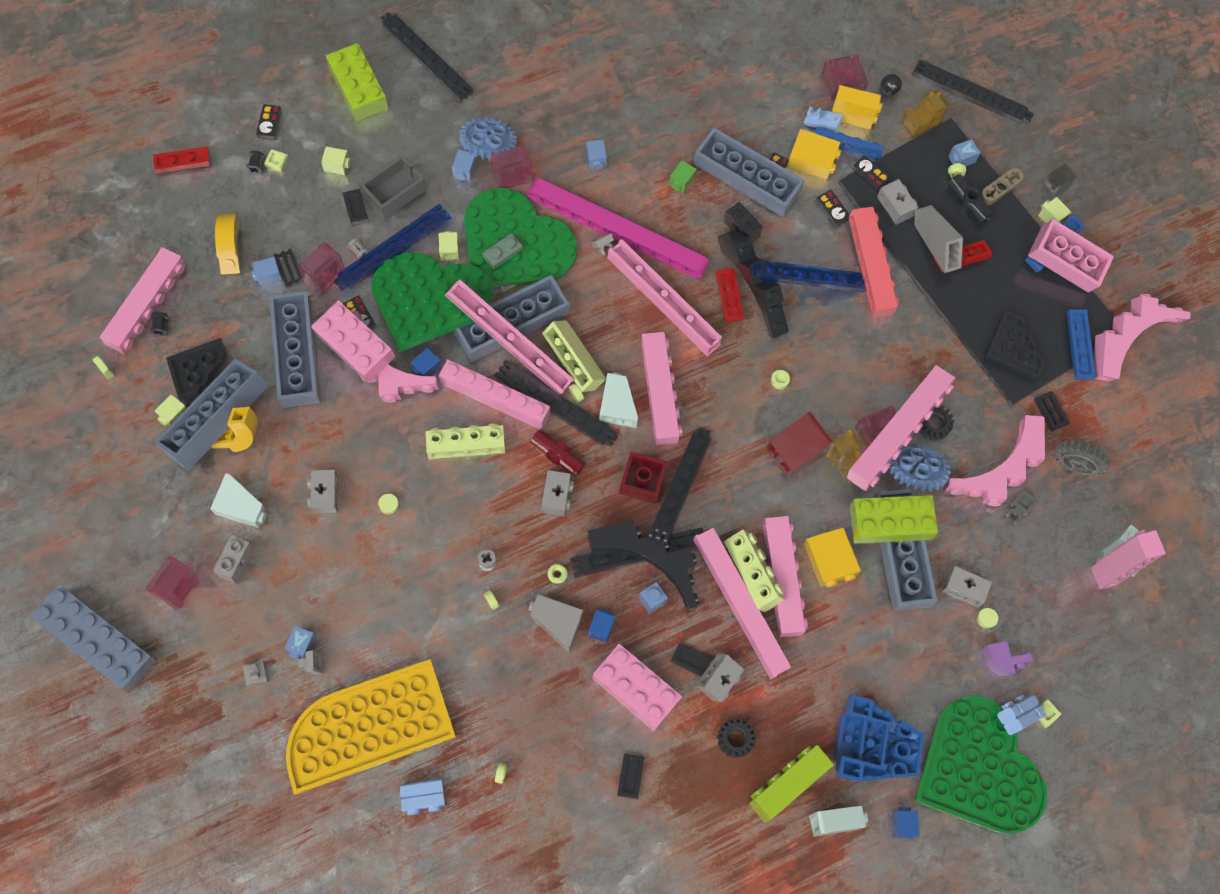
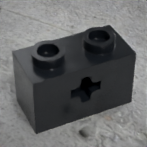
M740 202L725 212L723 222L730 230H735L752 239V243L760 237L763 226Z

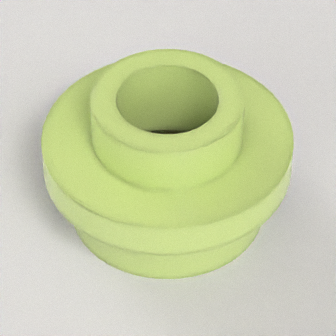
M954 163L948 168L951 178L957 174H961L964 177L966 172V166L961 163Z
M561 564L552 565L548 570L549 580L555 584L563 583L567 578V569ZM560 572L561 576L555 577L554 573Z

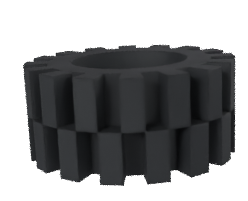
M943 405L940 408L934 407L932 410L934 413L931 417L940 419L942 427L939 429L933 428L929 424V420H924L922 422L923 427L919 433H924V438L929 436L930 441H933L934 438L936 441L944 439L954 426L953 414H948L950 412L949 409L943 410L945 407Z
M737 718L726 721L720 728L717 736L718 746L721 747V751L725 752L727 756H733V758L747 755L752 750L756 741V734L753 732V727L749 726L750 723L744 722L743 719L737 720ZM734 730L740 731L744 736L743 744L740 746L732 745L729 741L730 732Z

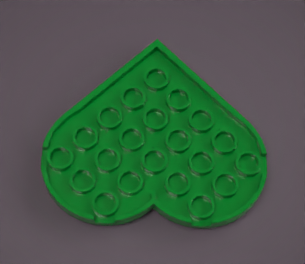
M493 188L475 196L467 206L464 224L469 265L483 270L490 278L493 288H501V286L530 285L550 275L553 276L554 280H558L566 275L571 266L573 267L577 256V243L573 232L566 224L556 218L536 216L532 203L523 194L508 188ZM512 233L523 246V250L493 269L483 258L482 253Z
M405 252L387 259L376 270L372 278L371 289L399 352H402L474 322L445 297V294L460 279L489 305L493 301V287L488 275L473 265L452 263L442 267L436 259L429 255Z
M965 696L947 705L937 719L914 802L993 832L1015 834L1027 830L1039 821L1047 804V787L1036 764L1027 756L1017 752V733L1009 735L1004 727L1005 724H1002L998 718V713L1003 711L1002 706L982 696Z

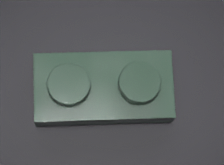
M511 233L483 252L482 256L495 269L523 250V246Z

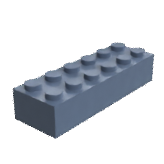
M714 127L694 154V165L784 217L802 191L805 181Z
M552 275L489 305L524 336L568 315L570 311V304ZM475 322L453 330L471 363L503 347Z
M308 292L269 296L278 401L282 408L320 403L314 331L311 328L313 325L312 308Z
M234 359L154 443L168 457L189 471L229 428L227 422L232 408L250 407L269 385L257 371Z
M914 488L876 492L873 498L916 496ZM925 540L880 542L893 612L934 606L938 601Z
M60 584L55 587L30 615V617L127 693L133 690L157 662V660Z

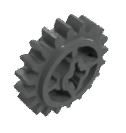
M1065 440L1064 443L1060 442L1054 452V457L1057 458V462H1061V466L1082 475L1092 476L1095 474L1099 476V474L1107 472L1110 464V459H1108V455L1103 454V450H1099L1097 446L1082 441L1071 440V442Z

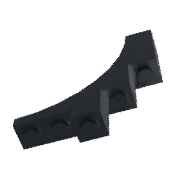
M735 230L717 236L721 252L734 263L755 296L764 317L769 336L774 339L788 333L789 329L782 305L784 298L780 284L770 279L766 262L756 257L752 239Z
M634 521L588 530L587 537L591 554L621 553L637 557L653 565L676 587L683 599L687 613L696 611L699 599L697 593H693V576L688 573L693 572L695 565H697L695 554H691L690 548L667 553L669 546L663 543V536L660 542L656 541V536L653 539L648 537L639 539L641 537L640 528L635 526Z

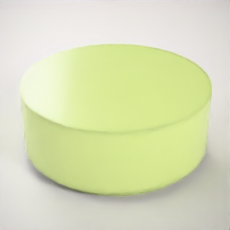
M776 370L771 376V384L777 389L786 388L790 382V376L785 370Z
M576 384L568 387L577 403L584 400V396Z
M392 494L383 495L378 502L379 508L384 514H393L399 507L397 498Z
M492 591L484 592L483 595L492 611L499 608L498 601Z
M984 608L977 614V622L985 629L992 628L998 622V614L991 608Z
M499 761L495 783L502 784L504 782L507 763Z

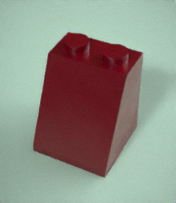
M809 411L772 439L767 448L771 458L776 459L779 463L780 470L790 478L826 455L833 441L811 411Z

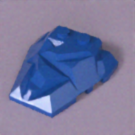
M852 694L849 695L844 713L839 717L833 761L836 762L835 770L837 777L859 782L919 776L925 734L905 721L898 720L888 710L884 711L875 705L876 702Z

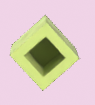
M326 147L321 162L325 172L345 175L346 170L350 168L351 158H349L347 150Z
M1056 197L1052 201L1047 200L1041 206L1042 210L1038 216L1045 223L1054 219L1062 224L1069 217L1071 211Z
M446 231L439 233L441 261L459 260L457 232Z
M170 395L155 410L159 416L157 420L165 427L167 425L170 426L187 407L173 395Z

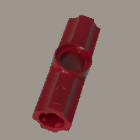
M542 429L538 430L530 440L531 444L545 453L549 461L557 466H562L575 477L580 474L586 465L583 460L571 452L564 442L556 441Z

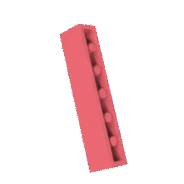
M873 207L853 209L848 218L872 317L893 314L899 306V299L894 293L895 283L890 277L891 268L889 262L886 261V247L882 244V231L878 228L877 224L878 215L874 212Z

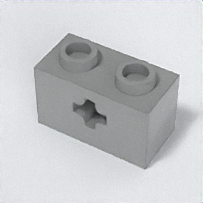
M899 179L881 187L877 198L896 225L915 215V210L918 209L917 202L910 196L907 187Z
M335 469L311 470V477H308V489H311V496L307 497L308 508H311L313 514L337 513L338 476Z
M547 471L541 506L542 513L565 516V510L570 509L571 499H568V492L573 491L574 481L571 480V474ZM557 491H561L559 496H556Z
M231 535L213 572L219 578L237 584L254 548L249 542Z
M954 566L948 574L942 592L979 608L985 603L992 582L983 575H975L968 572L969 570L965 567Z
M718 653L695 686L711 700L722 702L729 696L732 686L740 680L744 669L727 654Z

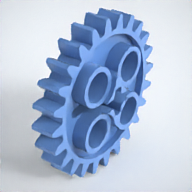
M478 117V120L472 118L471 122L466 121V124L462 125L459 141H461L460 145L464 146V150H469L468 154L475 153V158L481 156V159L484 160L485 157H488L489 161H491L492 158L496 160L499 157L505 159V155L510 156V153H514L517 136H515L516 132L512 131V127H507V123L501 124V120L496 122L495 118L489 120L488 117H485V120H482L481 117Z
M913 443V446H910V444L907 447L903 446L900 449L902 452L897 460L892 459L890 462V474H895L893 479H900L899 484L906 483V488L913 486L915 491L917 488H920L922 492L925 491V488L932 492L933 488L939 490V487H944V484L947 483L951 473L949 470L950 465H947L948 460L943 459L944 455H937V450L931 451L930 446L924 448L923 444L920 447L916 443Z

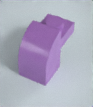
M1007 641L989 644L982 648L987 666L991 671L1000 676H1011L1016 673V670L1027 668V664L1033 661L1031 653L1011 657Z

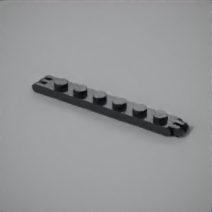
M387 12L385 13L387 19L384 16L380 17L382 27L458 101L463 100L461 95L464 97L468 96L467 91L470 94L473 92V88L396 14L391 15Z
M923 60L918 61L915 70L912 72V76L1018 124H1022V122L1030 124L1034 114L1028 111V107Z
M505 360L503 365L506 368L500 366L498 369L503 375L499 372L494 374L497 379L514 390L550 406L551 414L599 445L603 446L605 443L611 447L614 443L608 438L613 441L617 440L618 437L612 433L614 430L510 362Z
M699 428L697 433L693 432L648 538L653 539L656 533V541L660 542L662 536H665L663 543L668 544L712 438L709 437L710 430H706L705 435H702L703 428Z
M700 527L671 534L668 541L669 551L667 553L690 548L691 551L698 550L693 539L696 535H700L708 530L703 531V528ZM588 553L570 558L571 563L579 562V564L573 565L572 569H581V571L574 573L575 578L645 562L637 557L621 553Z

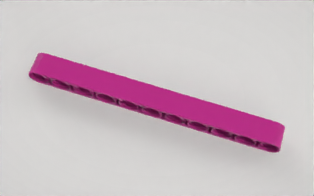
M536 178L527 192V196L532 201L603 235L611 234L613 239L618 242L622 239L629 247L693 278L701 279L710 263L705 256L543 179Z

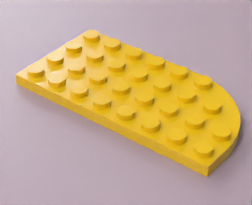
M431 659L331 693L310 705L295 723L286 749V765L294 795L456 738Z

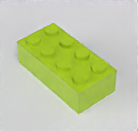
M358 43L325 55L328 68L355 121L388 109L386 96Z
M933 495L854 499L850 504L854 544L932 540L938 534Z
M818 745L814 748L808 746L797 756L799 759L797 762L793 759L781 769L784 772L782 775L778 772L766 782L768 785L766 789L762 786L751 795L753 800L749 804L764 823L772 820L834 765Z

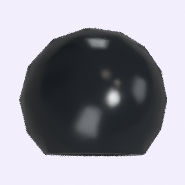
M888 74L881 80L880 88L887 96H893L901 90L902 80L896 74Z

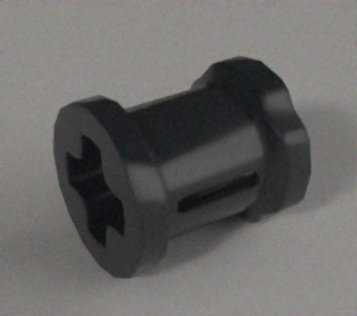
M252 150L249 152L250 160L249 164L246 165V170L252 174H261L262 161L265 160V155L260 151Z
M163 312L151 313V319L153 320L150 333L152 335H167L166 321L169 318L168 314Z

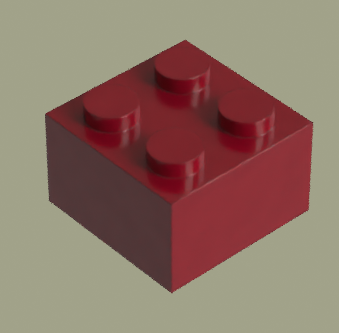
M630 451L619 494L656 504L668 462Z

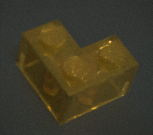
M939 89L932 92L928 91L922 96L918 107L909 108L904 112L901 124L909 135L914 138L941 124L950 104Z
M851 430L833 441L826 453V457L849 484L852 482L847 479L848 473L862 455L859 452L862 446L861 439Z

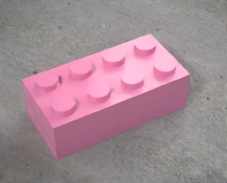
M1054 219L1041 227L1028 254L1034 260L1088 293L1100 287L1114 258L1113 255Z
M339 300L311 326L316 335L368 383L396 357L392 349Z
M620 644L617 645L592 676L595 682L654 732L682 698L679 693Z

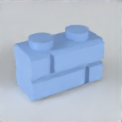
M1022 694L1013 699L1014 702L1010 701L1003 705V711L999 712L997 716L1001 723L1005 724L1004 727L1008 734L1013 735L1043 718L1046 713L1042 706L1038 705L1039 702L1035 695L1031 694L1026 697Z
M442 779L400 785L402 811L407 812L408 815L420 814V810L428 809L429 812L441 811V807L446 806Z

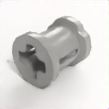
M359 237L351 240L347 246L348 250L357 256L359 262L367 260L372 253L369 248L362 244V240Z
M489 549L482 550L478 555L479 566L483 571H492L496 567L495 554ZM483 559H491V562L487 561L486 563H484Z

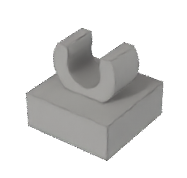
M605 234L591 241V245L593 248H598L601 255H605L604 247L607 246L608 249L613 248L610 242L614 239L611 234Z
M306 651V659L298 660V668H303L307 673L314 675L323 674L322 653Z
M264 661L243 666L247 687L268 682Z

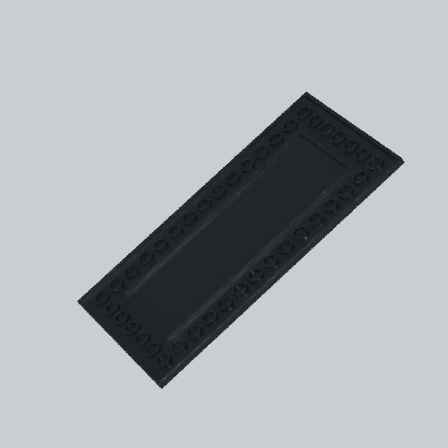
M950 118L873 162L891 177L884 186L899 179L907 187L910 196L916 200L918 209L932 205L963 237L962 246L984 240L992 252L991 258L961 266L960 269L947 273L941 272L933 259V254L914 225L915 215L896 225L877 198L880 190L877 191L856 172L839 180L838 184L858 209L874 208V212L878 215V228L882 231V241L1009 405L1013 406L1073 368L1066 314L1069 309L1087 310L1093 355L1095 336L1102 334L1106 330L1113 331L1114 316L1093 291L1088 293L1046 266L1036 273L1025 261L1041 227L1011 191L994 204L988 205L994 212V215L984 224L980 223L970 210H966L961 206L960 198L948 185V182L952 179L948 173V168L953 165L949 154L954 145L969 139L953 119ZM981 154L975 163L966 166L964 175L967 182L972 187L979 189L981 193L984 188L1000 178ZM997 184L999 189H1006V186L1004 184ZM993 191L990 195H986V196H987V197H990V196L992 197L993 194H994V191ZM1005 310L1024 318L1025 327L1028 333L1032 335L1040 357L1042 356L1045 365L1037 381L985 358Z

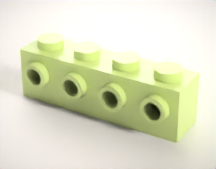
M567 320L553 321L542 332L581 392L595 391L606 380V377Z
M489 424L484 427L471 425L469 428L451 427L446 430L433 428L430 431H426L428 459L505 453L503 425Z
M741 530L725 540L724 543L757 608L767 612L785 601L782 595L784 590L779 583H776L773 569L767 566L764 552L758 549L756 545L758 541L752 532L749 533Z

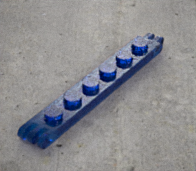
M441 204L436 205L339 272V277L334 280V283L339 285L338 288L341 291L347 287L349 289L353 288L375 273L387 259H392L402 254L447 223L452 217L450 214H447L445 209H442L443 206Z
M759 260L757 263L751 264L753 276L760 277L762 281L854 292L866 291V286H862L865 284L864 279H862L863 273L765 260Z

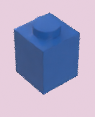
M428 348L410 362L411 372L413 375L433 376L442 368L440 359Z
M601 609V611L596 610L588 636L607 643L615 621V616H612L613 613L605 609Z
M898 807V811L892 812L893 838L915 839L919 837L918 811H911V807Z

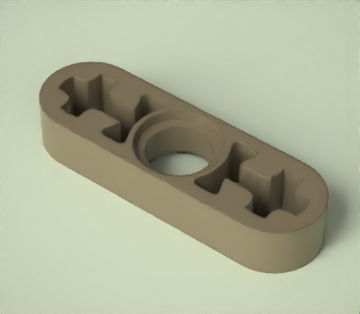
M1013 168L988 185L981 193L983 201L987 205L994 204L1020 185L1024 178L1023 172L1020 169ZM1015 176L1017 177V178H1014L1011 182L1009 181V180L1011 179V177H1015ZM997 184H1004L1006 186V189H999ZM994 191V194H993L992 197H991V196H990V197H987V196H986V195H990V194Z

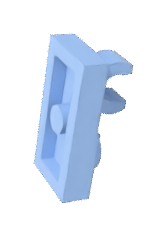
M810 106L804 120V125L815 128H827L837 132L843 121V114L822 111L821 108L817 110Z

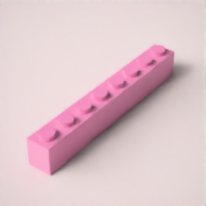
M936 365L852 466L847 479L864 491H867L870 486L874 488L880 480L878 476L881 473L885 474L890 468L891 460H897L902 452L900 449L903 446L907 447L913 439L911 437L912 434H918L923 427L922 422L924 420L928 421L933 415L934 411L932 410L934 407L939 408L944 401L943 396L945 394L949 395L955 387L953 382L956 377Z

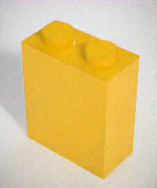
M840 85L832 112L843 114L842 123L871 129L872 123H876L882 108V103H880L881 95Z
M800 129L787 167L827 180L829 173L833 174L836 164L833 163L834 159L838 160L841 150L838 149L840 142Z
M844 527L806 539L804 546L820 587L827 586V588L836 586L839 581L845 580V582L856 579L861 570Z

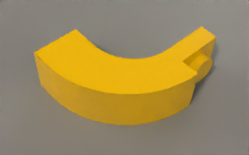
M238 212L219 213L216 217L215 244L221 274L241 272L237 236L240 231Z
M250 407L232 408L227 422L229 428L211 446L213 449L230 448L233 452L247 449L253 442L258 428L256 414Z

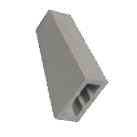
M932 205L916 209L914 225L942 271L947 273L960 269L962 264L963 237Z

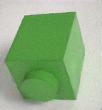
M681 161L670 175L669 185L674 190L684 194L694 181L697 169Z

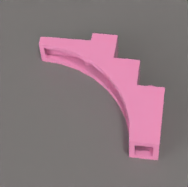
M1140 294L1139 297L1131 299V312H1123L1121 315L1113 318V331L1106 330L1102 334L1095 336V379L1108 382L1119 379L1125 354L1132 342L1142 331L1155 323H1180L1189 320L1190 312L1183 311L1182 308L1178 307L1167 308V305L1158 304L1159 299L1153 298L1149 294Z
M352 311V313L359 320L362 321L360 313L358 311ZM389 364L369 382L374 383L379 380V396L386 403H394L396 400H401L402 392L404 394H414L415 391L431 393L434 390H439V382L436 376L408 374L393 368Z
M1025 415L1019 423V432L1014 449L1003 464L980 476L949 478L947 483L944 484V492H950L952 495L969 494L971 497H980L982 495V503H988L990 506H1000L1007 499V484L1012 487L1021 485L1026 480V466L1037 467L1045 460L1044 417Z

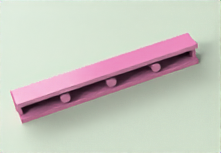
M622 239L614 248L608 250L607 258L707 357L721 345L722 336Z
M460 279L445 294V297L553 391L561 395L574 380Z
M711 528L700 535H696L693 539L695 545L770 680L777 677L778 674L788 670L791 666L760 610L757 608L714 528Z

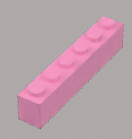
M163 247L160 249L99 337L106 346L124 355L127 350L131 349L135 338L142 333L144 325L151 319V313L164 301L168 290L172 289L177 277L183 273L186 264L180 255Z
M664 332L642 334L641 347L655 445L678 443L679 437L682 436V427L677 422V419L680 417L679 408L675 407L674 402L677 401L676 390L672 389L674 374L673 372L670 373L669 368L672 366L671 355H667L669 340L665 338Z
M447 360L439 374L440 384L537 429H543L550 416V406L450 360Z
M788 516L765 518L762 525L768 566L773 569L775 573L774 579L783 588L784 593L782 595L785 598V601L774 607L778 637L802 636L805 633V629L808 628L806 617L803 618L802 610L805 609L804 599L800 598L802 584L801 579L797 578L799 564L798 560L794 558L796 544L791 538L793 524L789 522Z
M1145 529L1136 532L1135 536L1126 539L1127 542L1119 544V547L1112 549L1111 553L1103 555L1104 558L1096 560L1097 564L1092 566L1091 570L1099 590L1118 585L1166 554L1156 530L1148 532Z

